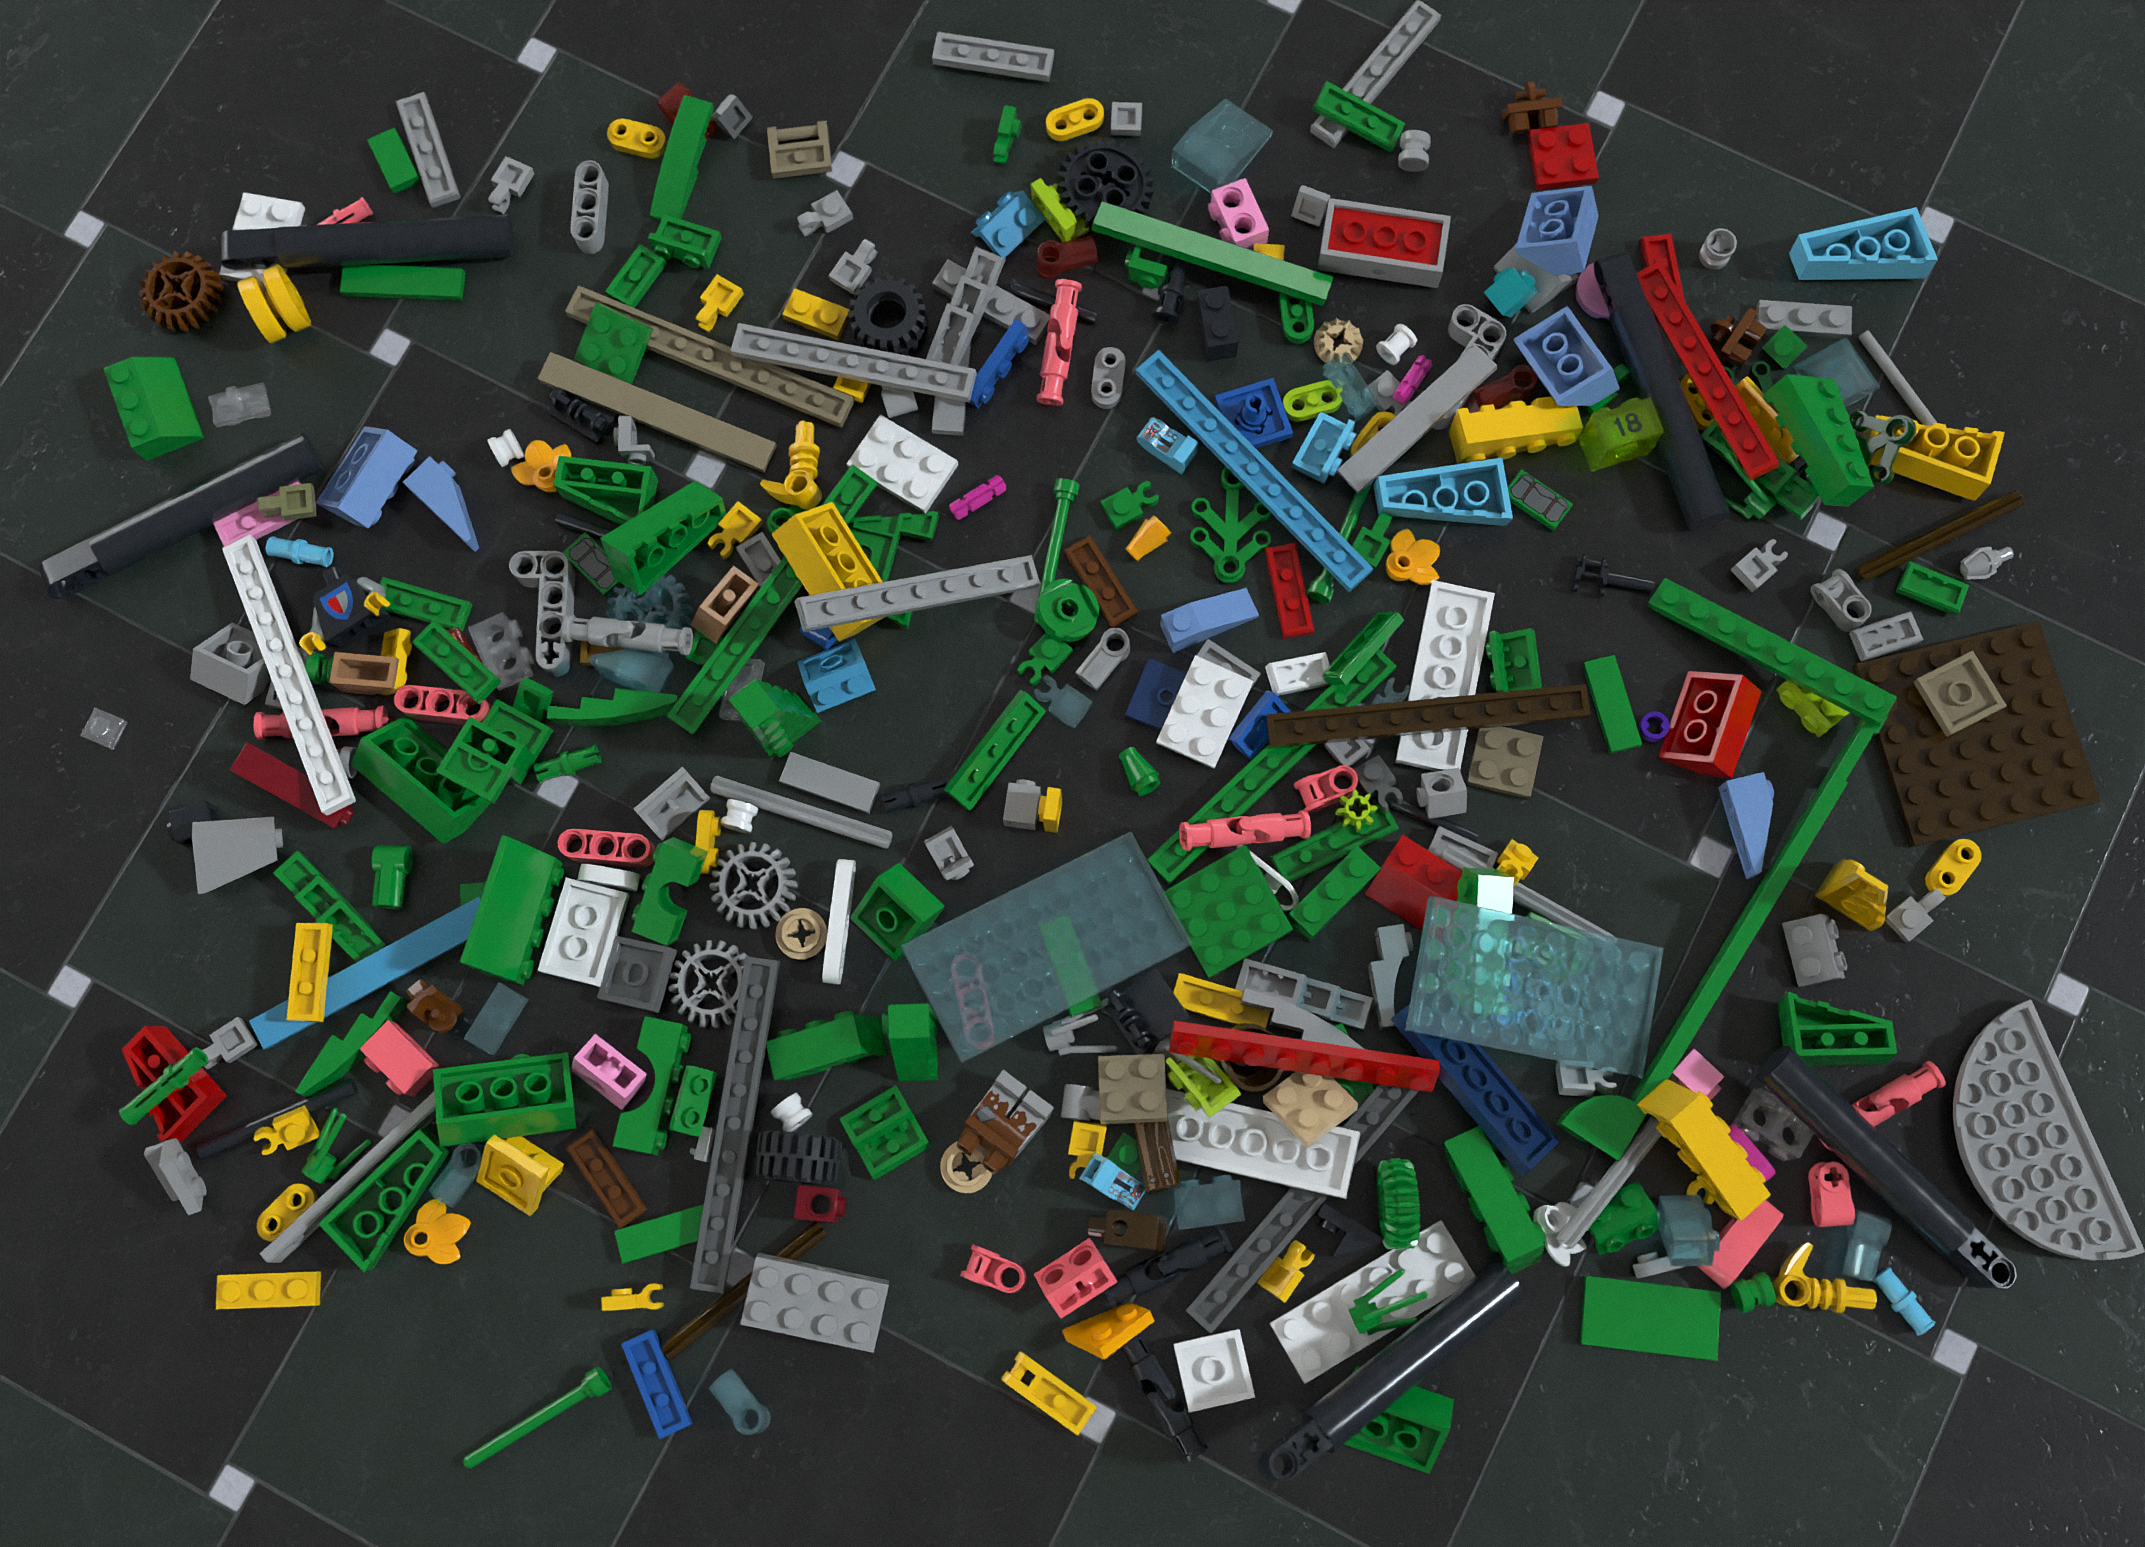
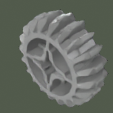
M751 842L747 852L743 844L738 845V855L735 856L731 850H728L726 854L730 860L727 863L722 859L717 861L723 870L721 872L717 870L712 871L711 875L718 879L719 882L710 883L709 887L711 890L720 892L714 894L711 899L714 903L722 902L717 907V911L720 914L728 911L725 918L728 922L731 923L738 917L737 926L740 928L746 925L748 919L751 929H757L758 920L760 919L764 927H769V916L772 915L776 921H780L781 917L777 911L781 908L784 912H789L790 907L784 903L785 899L789 901H795L796 899L793 893L788 892L789 889L798 887L796 881L788 880L794 877L796 872L793 868L786 869L790 861L787 857L780 859L781 851L779 849H775L770 853V846L765 843L758 852L757 844ZM764 862L771 865V867L767 870L763 868L757 872H752L746 868L745 864ZM737 871L740 876V883L733 890L734 894L730 896L729 884L733 874ZM746 874L751 878V880L754 879L756 882H758V890L762 894V897H760L756 893V891L753 892L750 889V885L748 884L749 881L745 877ZM778 874V890L774 898L770 900L767 895V888L774 881L773 877ZM755 899L763 907L756 910H745L736 905L741 901L745 903L748 900Z
M707 940L704 951L696 943L693 945L696 954L692 956L685 950L682 954L687 961L683 964L676 960L674 963L681 970L680 973L671 972L669 976L671 979L678 981V984L670 985L668 990L673 993H679L671 999V1002L674 1005L682 1004L678 1009V1013L682 1016L689 1013L687 1020L692 1024L700 1017V1026L706 1028L711 1018L713 1027L719 1028L721 1024L720 1018L723 1017L725 1023L731 1025L733 1021L730 1014L734 1012L736 1015L744 969L743 964L747 955L745 953L737 955L738 947L735 945L730 946L726 951V943L724 941H719L715 950L713 942ZM711 959H722L730 962L725 967L720 966L712 971L707 970L702 965L703 962ZM694 971L699 978V983L693 990L694 995L690 997L688 985L691 974ZM736 971L738 985L732 998L727 991V984L733 978L732 974ZM704 973L710 978L717 980L716 984L719 986L718 989L722 992V995L716 990L709 988L710 985ZM714 997L721 1000L724 1006L712 1010L697 1007L701 1001L706 1002Z

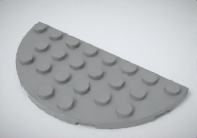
M2029 999L2010 1007L1995 1017L1975 1038L1966 1052L1955 1083L1953 1098L1955 1137L1965 1170L1974 1187L1994 1214L2010 1229L2029 1242L2055 1254L2082 1260H2113L2144 1253L2145 1250L2032 1000Z

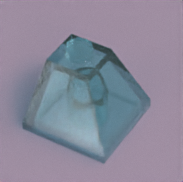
M1847 337L1793 367L1800 376L1835 379L1845 407L1880 388Z
M625 649L591 655L589 662L602 678L632 690L663 693L675 667L668 658L669 654L665 651L659 653Z

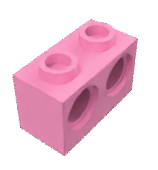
M1246 178L1212 190L1211 203L1208 204V209L1213 221L1218 220L1220 224L1222 241L1249 250L1254 248V243H1267L1269 228ZM1232 202L1235 203L1237 207L1229 208L1224 204ZM1239 228H1245L1249 232L1246 234L1238 233L1236 230Z

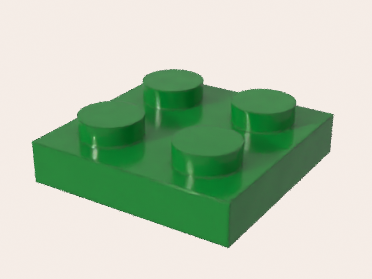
M595 303L574 360L632 385L653 328L601 303Z

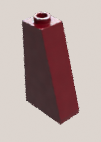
M248 742L230 768L238 776L336 830L340 825L345 827L355 810L351 809L352 803L328 816L321 812L307 775Z

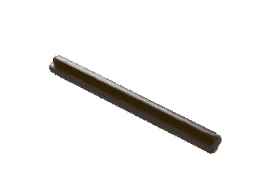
M2013 490L1859 565L1854 570L1855 575L1860 582L1865 583L2019 508L2025 502L2024 497L2019 490Z
M815 1221L772 1256L797 1260L827 1235L826 1230L819 1222ZM752 1272L660 1344L664 1356L667 1359L676 1357L746 1301Z

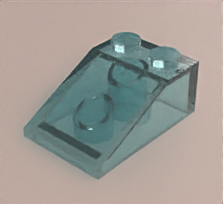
M1225 98L1191 126L1172 151V167L1212 194V190L1233 183L1273 135V130Z

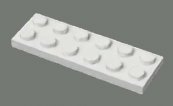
M1432 581L1407 701L1475 695L1495 593ZM1468 730L1400 736L1395 763L1432 771L1460 769Z
M1166 1089L1167 1114L1177 1161L1337 1198H1347L1360 1132L1334 1127L1314 1144L1306 1148L1273 1112L1229 1103L1211 1118H1208L1201 1108L1195 1111L1184 1097L1187 1093Z
M1442 1220L1420 1232L1419 1242L1415 1248L1406 1249L1405 1251L1391 1249L1269 1323L1304 1383L1309 1382L1394 1330L1378 1331L1369 1336L1367 1332L1359 1335L1348 1309L1355 1306L1353 1300L1364 1296L1400 1268L1405 1270V1274L1370 1300L1368 1304L1375 1302L1378 1309L1421 1292H1426L1428 1296L1414 1304L1381 1316L1383 1321L1379 1323L1414 1318L1452 1295L1475 1277Z

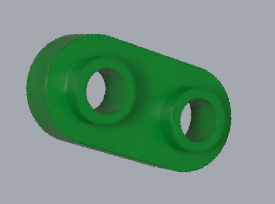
M1280 292L1279 306L1284 336L1287 340L1296 344L1308 341L1314 330L1311 302ZM1295 298L1299 303L1291 304L1289 300ZM1299 326L1303 329V331L1297 333L1293 330V328Z

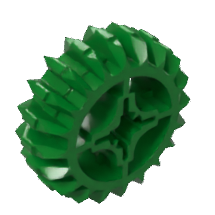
M1400 1158L1381 1161L1376 1173V1195L1380 1236L1383 1238L1382 1243L1387 1249H1395L1396 1251L1415 1248L1420 1237V1203L1414 1166L1409 1160H1400Z

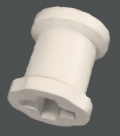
M1397 324L1394 332L1385 341H1380L1376 345V349L1386 362L1395 365L1400 361L1399 356L1408 347L1412 348L1416 345L1417 339L1408 327L1403 324Z

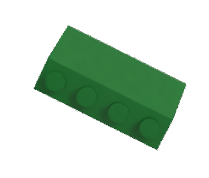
M406 715L362 737L351 765L443 844L464 833L491 804L486 799L436 772L448 751Z
M568 1052L433 1069L436 1124L440 1147L488 1141L494 1134L503 1139L576 1129Z

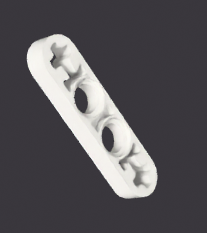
M838 859L823 964V983H841L855 881V860Z

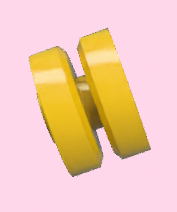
M276 264L263 270L265 286L254 276L238 282L240 294L251 317L269 343L273 344L286 338L285 323L295 332L311 326L309 315L297 289L280 265Z

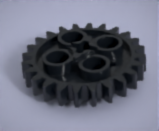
M1101 138L1098 139L1097 146H1093L1087 140L1085 150L1076 145L1074 154L1068 152L1066 162L1062 161L1060 164V172H1058L1056 180L1058 182L1056 192L1061 194L1059 203L1067 204L1066 208H1069L1072 213L1075 212L1077 222L1084 219V228L1086 229L1093 223L1101 202H1116L1118 207L1144 215L1145 209H1149L1150 199H1152L1154 189H1152L1154 178L1149 177L1151 168L1143 167L1144 157L1134 158L1135 148L1126 152V143L1124 142L1117 148L1115 147L1114 139L1110 140L1108 146L1104 145ZM1092 166H1100L1102 169H1095ZM1124 177L1130 181H1122L1120 178ZM1085 189L1090 191L1091 193L1086 194L1081 192L1080 190Z

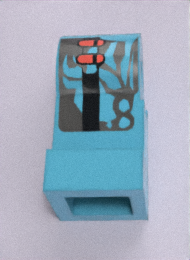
M1150 418L1136 438L1144 449L1181 475L1198 451V441L1190 436L1186 438L1156 418Z
M1094 1153L1079 1178L1132 1211L1135 1210L1146 1191L1145 1185L1121 1170L1107 1158ZM1097 1167H1099V1168L1097 1169L1096 1173H1095L1094 1176H1093L1094 1170H1095Z

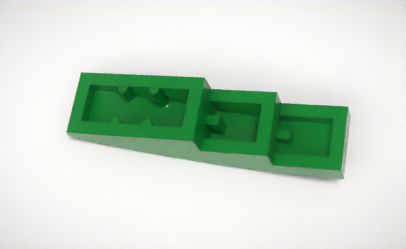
M686 95L683 96L658 176L650 211L651 218L662 220L665 214L682 219L699 173L697 165L706 143L704 135L714 111L711 102Z
M1714 420L1701 434L1702 441L1731 465L1725 458V454L1730 453L1735 460L1737 458ZM1776 456L1779 461V467L1753 480L1761 490L1764 489L1779 505L1802 520L1821 498L1814 486L1796 475V470Z
M615 688L613 700L582 697L580 709L548 706L547 719L554 726L597 727L622 725L668 714L680 697L673 694Z
M299 850L273 872L295 895L294 897L314 916L317 923L333 925L332 938L356 963L381 950L386 945L352 905Z
M390 991L374 1017L363 1013L359 1015L345 1039L331 1035L295 1092L309 1097L340 1079L366 1056L360 1048L388 1020L396 1023L407 1008L406 1005L411 1001Z

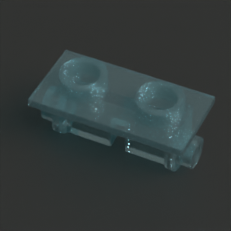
M1344 354L1335 363L1331 360L1323 365V375L1332 382L1336 389L1342 388L1343 391L1340 393V396L1348 408V413L1352 414L1356 422H1359L1379 404L1347 354Z

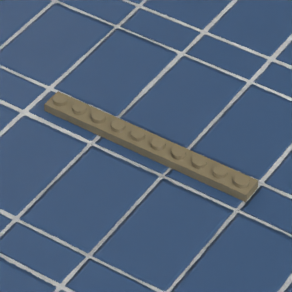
M581 286L577 287L565 310L568 317L588 324L595 303H601L653 328L646 349L842 428L854 404V398L850 395L771 363L733 356L729 346Z

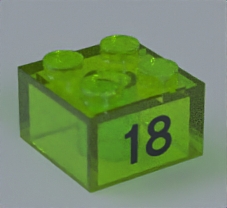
M1633 398L1622 403L1621 407L1612 410L1609 407H1604L1593 412L1579 437V441L1591 472L1650 454L1664 430L1651 398L1643 400Z

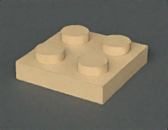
M1295 1072L1263 1096V1103L1306 1148L1310 1147L1358 1110V1103L1333 1077Z

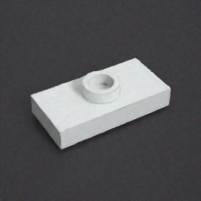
M1326 652L1268 663L1265 666L1272 692L1277 696L1331 685L1327 684L1322 678L1323 673L1330 666Z

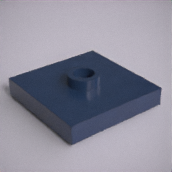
M1148 658L1126 711L1125 718L1161 731L1187 672Z

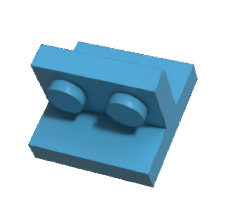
M856 639L797 661L804 685L817 713L876 690Z

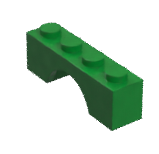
M644 1017L637 1049L643 1052L651 1061L655 1071V1085L650 1097L643 1105L635 1110L620 1114L613 1142L614 1147L658 1156L659 1149H664L668 1136V1131L664 1130L666 1119L672 1116L676 1099L672 1097L675 1084H680L683 1075V1066L680 1065L682 1053H687L691 1042V1034L688 1033L689 1028L684 1024Z

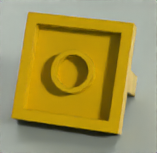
M494 1134L486 1142L476 1181L531 1216L537 1210L544 1190L562 1172L564 1163L522 1136L501 1139Z

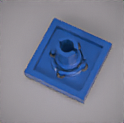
M1274 378L1215 395L1214 401L1218 411L1255 448L1293 436V431ZM1266 412H1267L1268 414H1270V412H1272V415H1271V416H1269V415L1266 416ZM1261 430L1263 431V432H1262L1261 434H1259V435L1255 433V432H1260Z

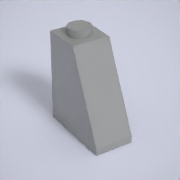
M274 817L192 822V843L198 894L207 893L277 861V848H283L282 828L275 829Z

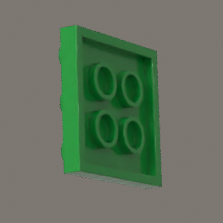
M1246 845L1162 892L1165 901L1208 978L1217 975L1294 930Z

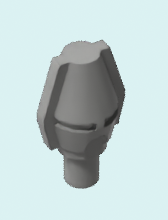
M1989 546L1977 548L1961 561L1960 572L1964 579L1967 580L1987 579L1997 572L1996 569L2002 562L2013 558V550L2010 547H2005L1998 551L1992 550Z

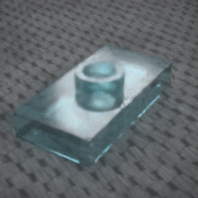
M499 982L464 1039L494 1056L529 999Z

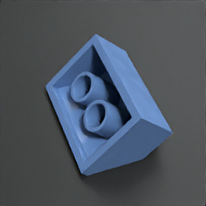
M1592 186L1531 193L1515 248L1516 253L1552 275H1572L1584 272L1599 216Z
M1568 306L1513 339L1558 406L1594 405L1620 389L1612 367Z
M364 426L316 501V504L356 526L369 528L370 525H374L379 520L382 514L381 508L386 500L392 498L398 489L397 483L401 476L412 468L415 461L413 457L417 450L389 430Z

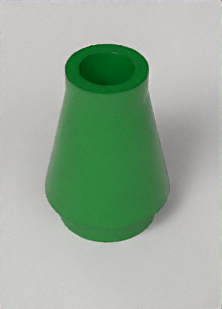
M1135 747L1127 748L1119 755L1132 791H1136L1139 796H1143L1159 786V773L1137 752Z

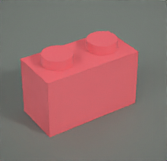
M389 1020L360 1048L367 1056L364 1062L376 1073L382 1071L389 1078L386 1084L399 1096L404 1093L414 1097L433 1078V1069L442 1068L399 1024Z

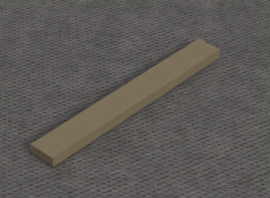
M550 352L538 377L539 382L557 390H564L569 395L621 416H631L636 422L765 473L777 447L773 441Z

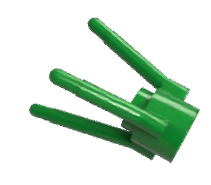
M1726 453L1725 458L1752 490L1743 500L1747 504L1746 507L1724 496L1727 506L1740 512L1747 520L1753 515L1760 520L1777 501L1764 489L1761 490L1754 480L1749 481L1738 461L1730 453Z
M337 1107L332 1108L313 1151L306 1159L307 1163L301 1170L308 1178L320 1184H325L329 1177L336 1180L341 1171L371 1144L370 1140H365L337 1166L334 1165L337 1159L328 1153V1150L347 1117L345 1113H342L331 1129L338 1113Z
M1403 1268L1390 1275L1364 1296L1353 1300L1355 1306L1348 1310L1359 1335L1367 1332L1369 1336L1378 1331L1405 1327L1418 1322L1417 1318H1408L1379 1323L1383 1321L1381 1316L1427 1298L1426 1292L1412 1295L1378 1309L1375 1302L1368 1304L1370 1300L1405 1274Z

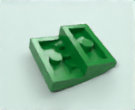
M896 1085L840 1118L851 1142L857 1149L874 1180L931 1147L930 1142Z

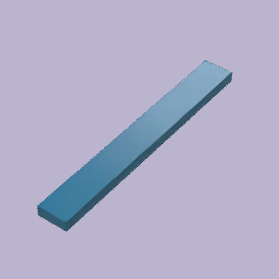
M481 897L473 899L329 977L327 981L324 1018L467 942ZM288 1000L249 1020L263 1049H269L317 1022L287 1021Z

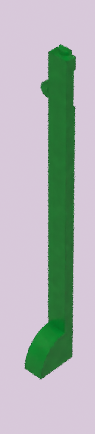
M1887 716L1880 727L1863 719L1859 720L1631 1097L1628 1099L1617 1095H1602L1586 1098L1568 1108L1555 1125L1578 1140L1589 1142L1615 1160H1620L1647 1115L1642 1112L1637 1104L1671 1076L1848 784L1846 781L1847 777L1873 734L1877 735L1888 718Z

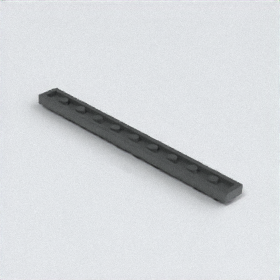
M745 957L690 1289L722 1294L726 1290L780 961Z
M1379 1084L1343 1126L1345 1129L1360 1132L1353 1167L1416 1095L1417 1090ZM1291 1187L1188 1307L1186 1312L1212 1334L1329 1195Z

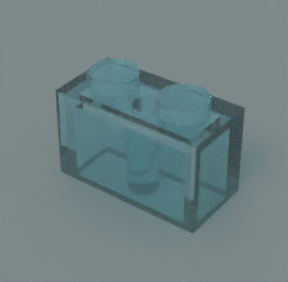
M1700 1195L1659 1196L1658 1229L1671 1266H1712L1714 1251H1719L1720 1248L1719 1234L1717 1231H1713L1711 1227L1710 1210L1704 1208Z

